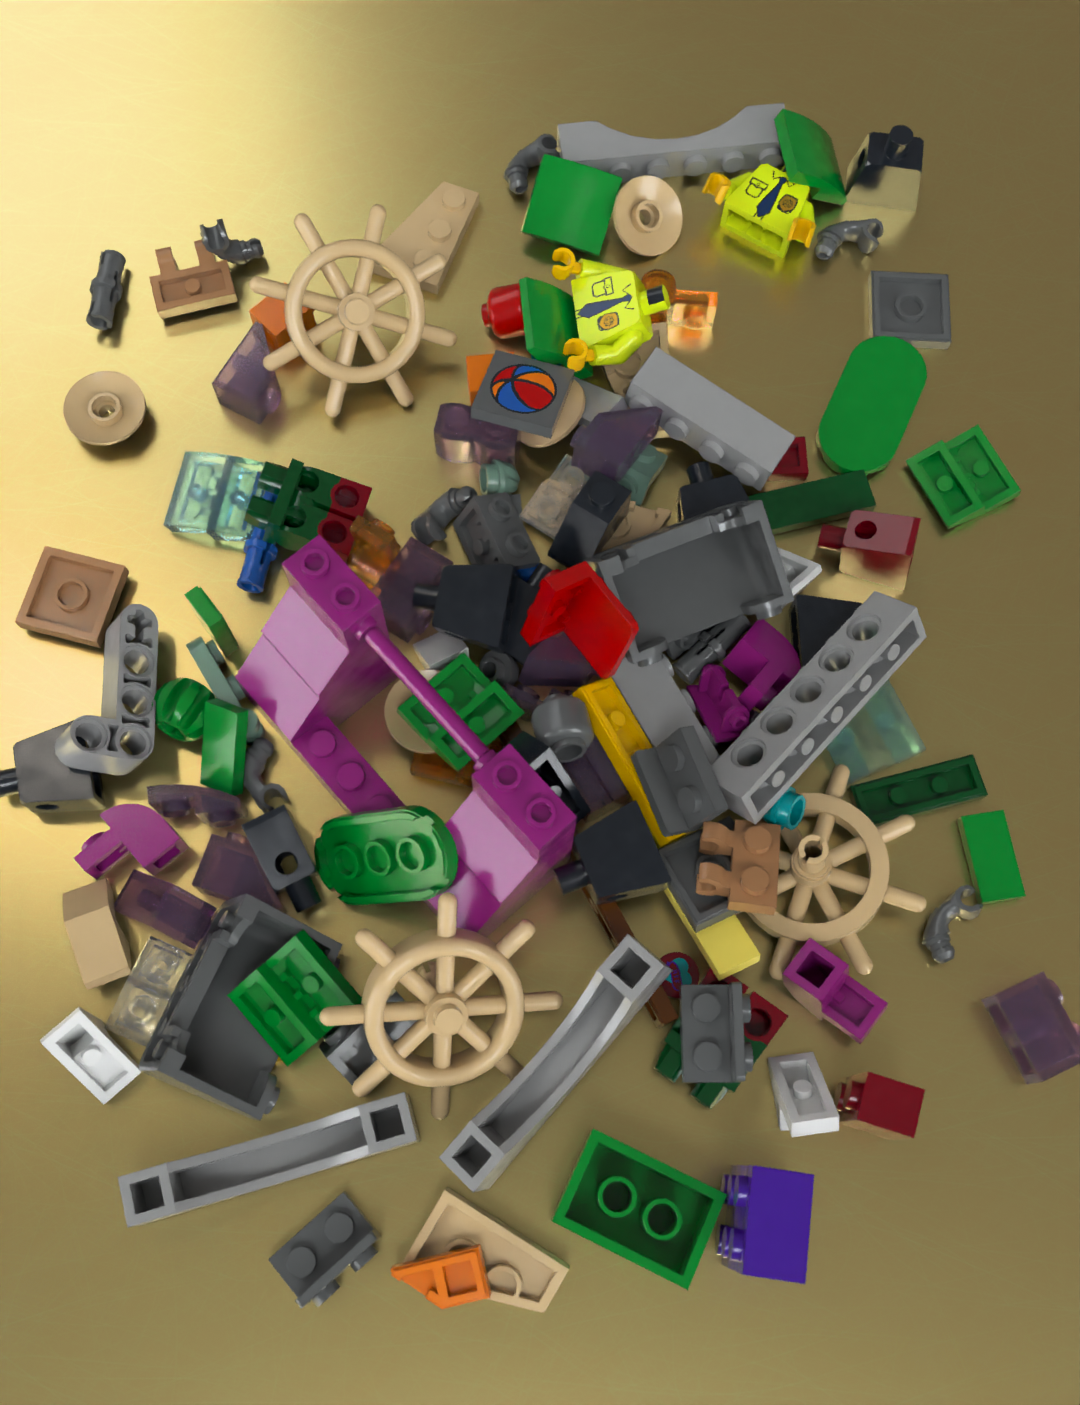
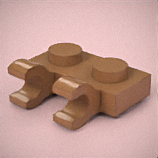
M202 239L194 241L199 266L178 270L171 247L155 250L161 274L150 276L149 279L160 319L238 302L227 259L216 262L215 254L206 250Z
M735 819L732 831L725 825L717 822H703L699 852L708 855L731 856L730 871L725 870L718 864L700 863L695 893L706 896L728 897V910L774 916L777 908L781 825L761 822L755 825L750 821Z

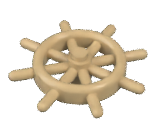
M376 204L370 209L363 240L344 239L326 245L308 215L304 213L296 215L294 218L295 227L311 254L297 267L289 284L259 276L253 277L249 282V287L254 293L284 301L285 324L291 340L264 357V368L268 371H274L296 357L301 356L313 369L331 378L325 404V412L330 417H336L340 414L347 383H369L385 378L400 405L404 407L410 406L413 403L414 397L401 376L399 369L413 355L421 339L447 347L453 346L457 341V336L453 331L425 323V303L419 283L443 270L446 266V258L442 254H435L410 269L397 254L380 245L386 218V210L380 204ZM348 257L359 258L352 290L334 260ZM376 263L388 271L394 279L368 294ZM321 269L337 298L306 290L308 283L318 270ZM403 294L406 305V318L377 310L379 307ZM302 306L329 313L333 316L306 331L302 316ZM373 326L402 334L399 342L390 353L387 352ZM342 330L336 361L334 362L323 355L315 346ZM358 334L375 363L365 366H351Z
M838 764L833 768L825 794L797 793L805 797L806 805L803 817H817L812 835L803 838L797 827L793 830L784 828L780 832L792 854L781 850L779 852V869L785 870V872L778 875L777 895L795 887L786 917L776 911L774 916L747 912L758 926L778 939L769 967L771 977L777 980L783 979L782 973L791 963L796 945L804 946L809 938L821 946L841 942L855 970L862 975L869 974L873 970V963L857 933L873 919L882 902L913 912H921L926 908V900L920 894L888 885L890 865L885 843L913 830L916 824L915 819L911 815L905 814L876 827L861 810L842 800L850 776V770L844 764ZM761 818L759 821L761 823H767L763 818ZM834 823L841 825L855 837L829 850L828 842ZM865 853L869 865V878L835 867ZM830 885L863 895V898L851 911L845 914ZM812 893H814L824 911L828 922L803 923Z
M446 892L438 900L436 929L414 934L392 948L386 945L371 930H359L355 936L356 944L377 962L365 984L361 1004L326 1007L319 1015L321 1023L325 1026L363 1024L369 1046L377 1060L354 1081L352 1091L355 1096L365 1097L392 1073L406 1082L431 1087V1115L437 1120H442L449 1113L450 1086L475 1079L494 1066L512 1081L524 1068L508 1053L520 1032L524 1012L556 1010L563 1004V997L557 991L524 993L520 978L509 959L535 933L534 923L528 919L520 921L496 944L484 935L467 929L456 928L457 898L454 894ZM455 956L478 961L455 984ZM436 958V962H427L431 971L426 973L422 963ZM422 964L417 971L413 969L414 967ZM495 974L497 976L501 995L470 997L491 975ZM398 981L418 998L416 1001L387 1002L392 989ZM497 1014L487 1033L468 1018V1016ZM417 1020L395 1042L384 1028V1022ZM433 1033V1057L413 1054L412 1052ZM458 1033L471 1046L451 1055L452 1035Z

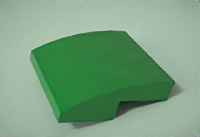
M782 109L775 117L774 122L789 182L809 186L812 199L844 205L847 197L831 137L821 126L809 118L793 111Z
M543 154L520 232L555 245L562 244L592 256H599L622 178L577 162Z
M528 277L520 279L519 286L526 350L538 361L553 365L561 363L564 367L568 368V358L574 356V354L564 355V345L569 339L579 338L573 297L565 291L540 280ZM585 362L584 367L580 371L575 372L574 376L579 379L590 377L593 375V368L589 362Z
M979 425L972 427L946 443L940 440L906 460L907 466L947 529L981 516L1018 497L1021 493V489Z
M464 652L429 681L432 687L486 746H489L525 713L495 680L491 683ZM414 694L397 708V713L454 770L459 772L472 761L468 754Z
M304 929L227 995L287 1067L334 1027L325 1026L321 1023L319 1015L324 1008L359 1005L362 1001V997Z

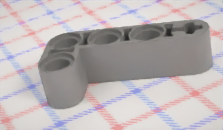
M142 604L127 606L107 628L104 646L101 717L82 715L76 718L56 739L54 746L55 754L65 766L112 775H126L132 772L152 753L155 737L156 700L153 699L156 694L159 625L156 615L147 606ZM125 664L128 665V666H130V667L134 670L135 673H132L131 671H129V670L126 668ZM122 703L128 705L134 714L128 712ZM76 736L82 737L88 743L89 748L78 743ZM121 744L126 745L131 750L132 755L127 754L122 749Z

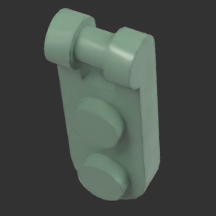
M200 636L185 644L215 697L242 708L239 700L246 696L234 675L232 674L225 678L218 667L226 661L215 642L211 640L205 643ZM244 708L249 710L246 745L252 746L256 738L265 737V730L257 714L251 709Z

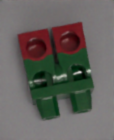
M293 458L289 468L266 461L257 488L276 494L278 497L274 503L253 495L244 521L265 530L263 541L274 545L277 542L284 548L298 551L320 534L346 563L372 488L317 468L304 466L303 462Z
M709 967L699 985H728L731 982L741 981L733 975L718 981L714 972ZM742 983V994H745L749 988L744 983ZM752 991L749 993L751 1019L750 1023H744V1042H751L754 1065L786 1021L788 1015L758 993ZM680 1014L661 1041L664 1048L661 1050L654 1066L657 1072L673 1083L676 1082L682 1073ZM696 1083L689 1095L707 1109H712L727 1092L734 1093L740 1083Z

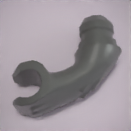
M551 134L539 136L533 143L520 150L508 163L503 177L509 183L510 191L515 194H522L527 190L529 169L540 165L543 154L560 158V153L556 150L557 141Z
M873 218L857 221L846 220L827 226L817 234L818 240L815 253L818 258L828 260L843 241H851L857 243L858 249L862 253L869 254L878 247L879 242L877 238L881 237L884 232L883 224L878 219Z
M218 219L217 224L213 227H205L204 224L199 225L202 243L206 250L214 253L218 258L227 259L228 262L238 265H247L246 263L251 262V259L261 258L264 254L261 242L257 238H251L248 241L229 239L223 219Z
M464 486L461 489L450 488L411 522V531L420 544L427 546L434 540L441 541L447 537L444 532L446 525L454 517L460 515L473 496H478L476 490L469 486Z
M260 737L256 738L252 746L246 749L244 786L265 814L274 809L268 805L270 799L281 797L284 801L288 802L289 798L282 786L275 783L266 785L262 780L261 774L265 769L266 759L272 755L274 746L266 738Z
M970 885L959 887L930 914L923 933L922 945H926L927 949L932 953L933 960L940 964L954 959L955 949L950 943L951 938L949 935L951 932L948 925L951 920L958 916L962 919L972 920L978 917L983 908V904L966 906L962 903L961 900L963 898L970 897L975 893V888Z

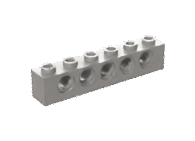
M874 591L855 610L853 615L827 640L826 644L799 670L787 686L770 701L769 705L741 732L732 745L712 763L711 768L727 802L728 809L755 825L927 637L917 607Z

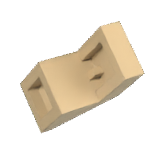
M107 878L63 893L64 924L86 989L90 990L132 974L129 942L115 918L113 890Z

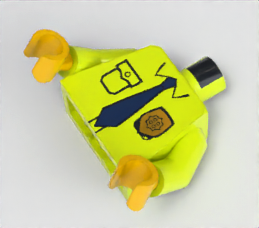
M767 163L761 164L754 172H746L732 179H728L726 176L716 172H712L709 175L701 192L714 195L715 202L718 205H721L723 200H726L720 226L782 259L786 255L793 239L804 243V247L809 248L816 229L814 207L807 201L810 187L789 182L785 165L782 170H779Z
M564 247L558 248L553 252V261L566 264V266L553 265L551 271L553 277L557 280H565L571 274H575L576 279L571 280L579 338L569 339L564 345V355L574 354V356L568 358L567 367L577 372L584 367L585 362H589L591 366L620 365L625 363L640 348L642 343L650 340L653 336L650 315L670 308V299L666 287L662 284L646 290L644 284L634 271L582 258L575 262L573 252Z

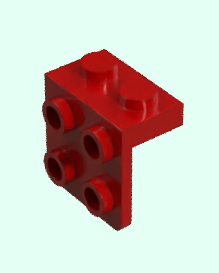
M586 561L562 571L555 569L549 572L540 581V589L534 603L527 610L528 616L520 632L521 636L529 646H532L564 631L601 678L608 679L614 676L639 631L637 621Z

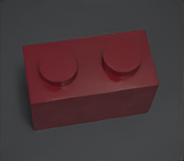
M868 1071L847 1077L846 1083L840 1082L833 1102L837 1111H839V1124L888 1140L915 1138L925 1089Z

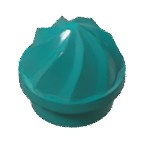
M790 787L762 818L769 824L781 825V830L784 828L793 830L799 825L804 815L805 797L797 794L795 788Z

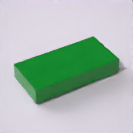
M196 586L184 595L200 623L223 654L227 657L238 649L237 641L224 617L203 589Z
M215 698L205 701L200 784L233 797L243 793L249 710Z
M1004 810L959 817L957 824L973 888H975L977 904L996 903L1025 897Z

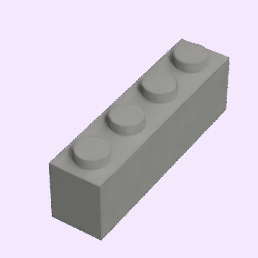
M658 347L654 349L634 376L624 398L627 406L637 416L651 420L663 428L671 438L685 442L699 451L705 460L719 464L737 476L742 484L753 486L761 491L796 437Z
M662 653L664 658L661 661L644 667H639L638 663H630L624 657L612 679L652 747L658 746L680 727L694 726L708 761L712 765L720 757L716 751L718 743H715L707 726L704 725L702 727L694 714L696 707L690 694L685 689L679 690L673 680L674 670L665 654Z

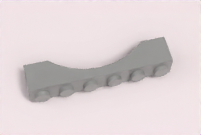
M784 103L746 106L734 118L717 128L698 135L677 139H650L632 136L613 130L597 121L558 124L557 151L560 153V158L621 177V183L643 175H651L663 179L665 177L685 175L698 176L712 172L732 173L739 170L757 169L761 164L766 163L773 167L784 166L774 119L785 107Z
M627 934L598 968L575 1006L544 1046L520 1073L468 1122L439 1158L472 1192L489 1189L673 970L638 939Z
M402 1092L267 1136L118 1177L127 1227L148 1224L420 1142L409 1094Z

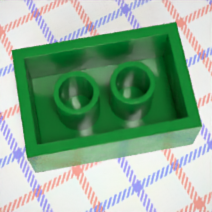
M593 1128L588 1134L551 1217V1221L688 1290L727 1194Z

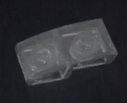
M566 454L547 483L542 482L519 515V518L550 538L555 539L572 502L592 476L594 470Z
M150 936L104 1028L146 1047L193 954Z

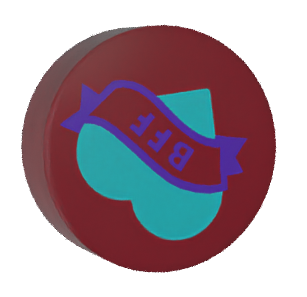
M671 952L660 958L673 970L661 984L669 999L679 1000L680 985H698L699 969L690 956L681 952Z

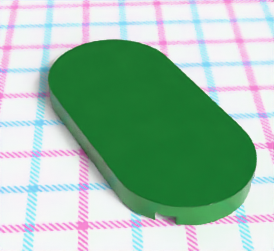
M875 336L864 340L852 351L816 432V444L823 454L822 459L835 472L845 474L864 469L867 477L868 474L875 473L876 471L878 473L885 469L891 462L927 379L925 361L918 350L910 343L897 337Z
M418 805L340 815L323 824L320 828L323 830L321 837L316 838L314 858L321 880L329 890L335 888L341 894L337 898L349 905L428 900L445 892L452 885L457 874L458 853L450 831L437 814L428 808Z

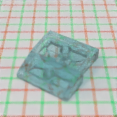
M185 451L163 525L172 532L207 533L218 541H246L250 539L254 526L244 521L252 496L256 495L263 498L265 490L257 488L265 463L226 454Z
M889 679L826 747L835 765L844 764L849 768L850 776L847 785L872 776L926 751L924 743Z

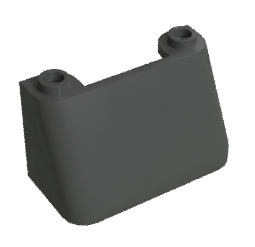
M762 500L738 501L720 506L599 552L583 560L604 580L607 587L623 606L632 613L637 621L639 631L625 656L628 662L638 663L639 667L661 661L664 658L662 652L669 648L668 643L742 614H756L758 620L767 619L782 612V605L795 601Z
M248 893L226 900L209 923L144 1050L138 1069L156 1079L250 1119L261 1120L263 1114L267 1115L273 1109L280 1094V1088L276 1086L277 1076L271 1073L279 1056L227 995L303 929L337 969L340 965V959L337 956L342 944Z

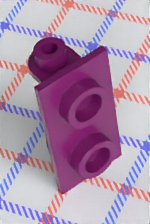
M713 663L705 665L701 670L699 685H688L686 690L692 697L715 743L734 742L741 732L750 725V713L744 705H741L733 689L729 688L724 669Z

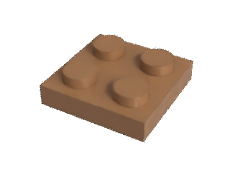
M45 546L15 623L23 629L101 648L129 571L125 565Z

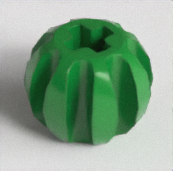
M179 677L166 682L156 692L153 699L156 700L155 724L162 732L179 741L192 742L203 738L205 701L215 699V696L206 686L193 679Z

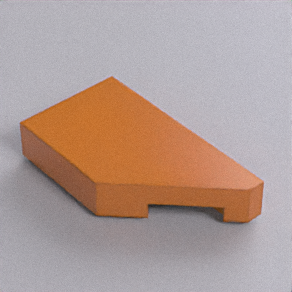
M480 1244L395 1264L390 1268L392 1277L398 1281H404L425 1295V1299L440 1309L490 1298L491 1296Z

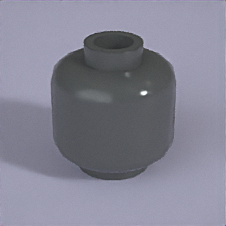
M562 693L552 694L546 697L532 713L531 724L535 738L549 746L561 763L572 762L581 758L593 742L594 731L587 707L577 697L567 696Z

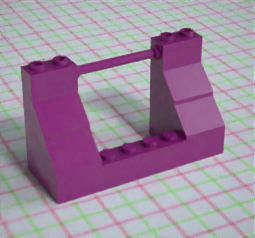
M319 534L281 563L290 586L262 628L260 639L235 678L245 696L347 814L406 806L337 728L397 678L405 684L476 763L473 767L476 772L471 775L473 791L445 824L456 844L458 869L454 882L443 893H452L457 898L456 928L467 929L488 937L555 878L553 869L569 863L577 817L510 743L496 754L493 749L490 750L390 640L381 601ZM443 893L431 899L423 900L437 918L438 900Z

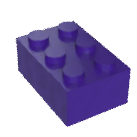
M731 1165L730 1175L723 1174L720 1188L721 1192L727 1194L724 1204H727L725 1225L718 1224L715 1239V1254L722 1255L721 1265L742 1275L806 1284L814 1174L754 1165Z

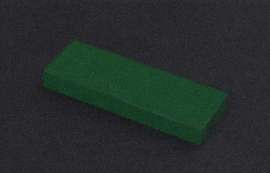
M864 469L748 496L750 501L762 500L773 535L850 517L853 510L873 512L876 507V502Z
M973 754L851 785L847 789L852 805L861 810L875 826L883 825L901 815L908 814L914 817L983 799L988 795Z

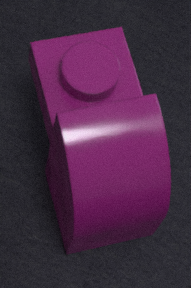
M764 619L755 622L722 662L725 667L747 684V687L739 695L738 700L749 712L754 706L762 711L801 669L798 655L791 643Z
M121 804L109 808L100 814L110 829L105 833H96L87 839L81 847L82 851L74 859L86 873L95 879H99L131 852L145 870L156 876L190 847L174 828L153 809L140 804Z
M811 938L808 939L782 973L785 987L801 1005L821 1021L825 1018L859 1044L863 1042L888 1006L886 1001L849 976V965Z

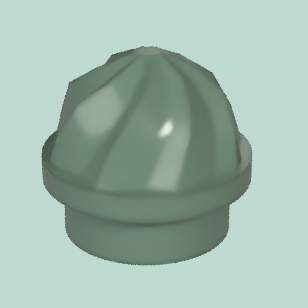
M493 459L490 464L481 465L479 484L482 495L503 492L512 495L518 488L520 477L512 464L500 459Z

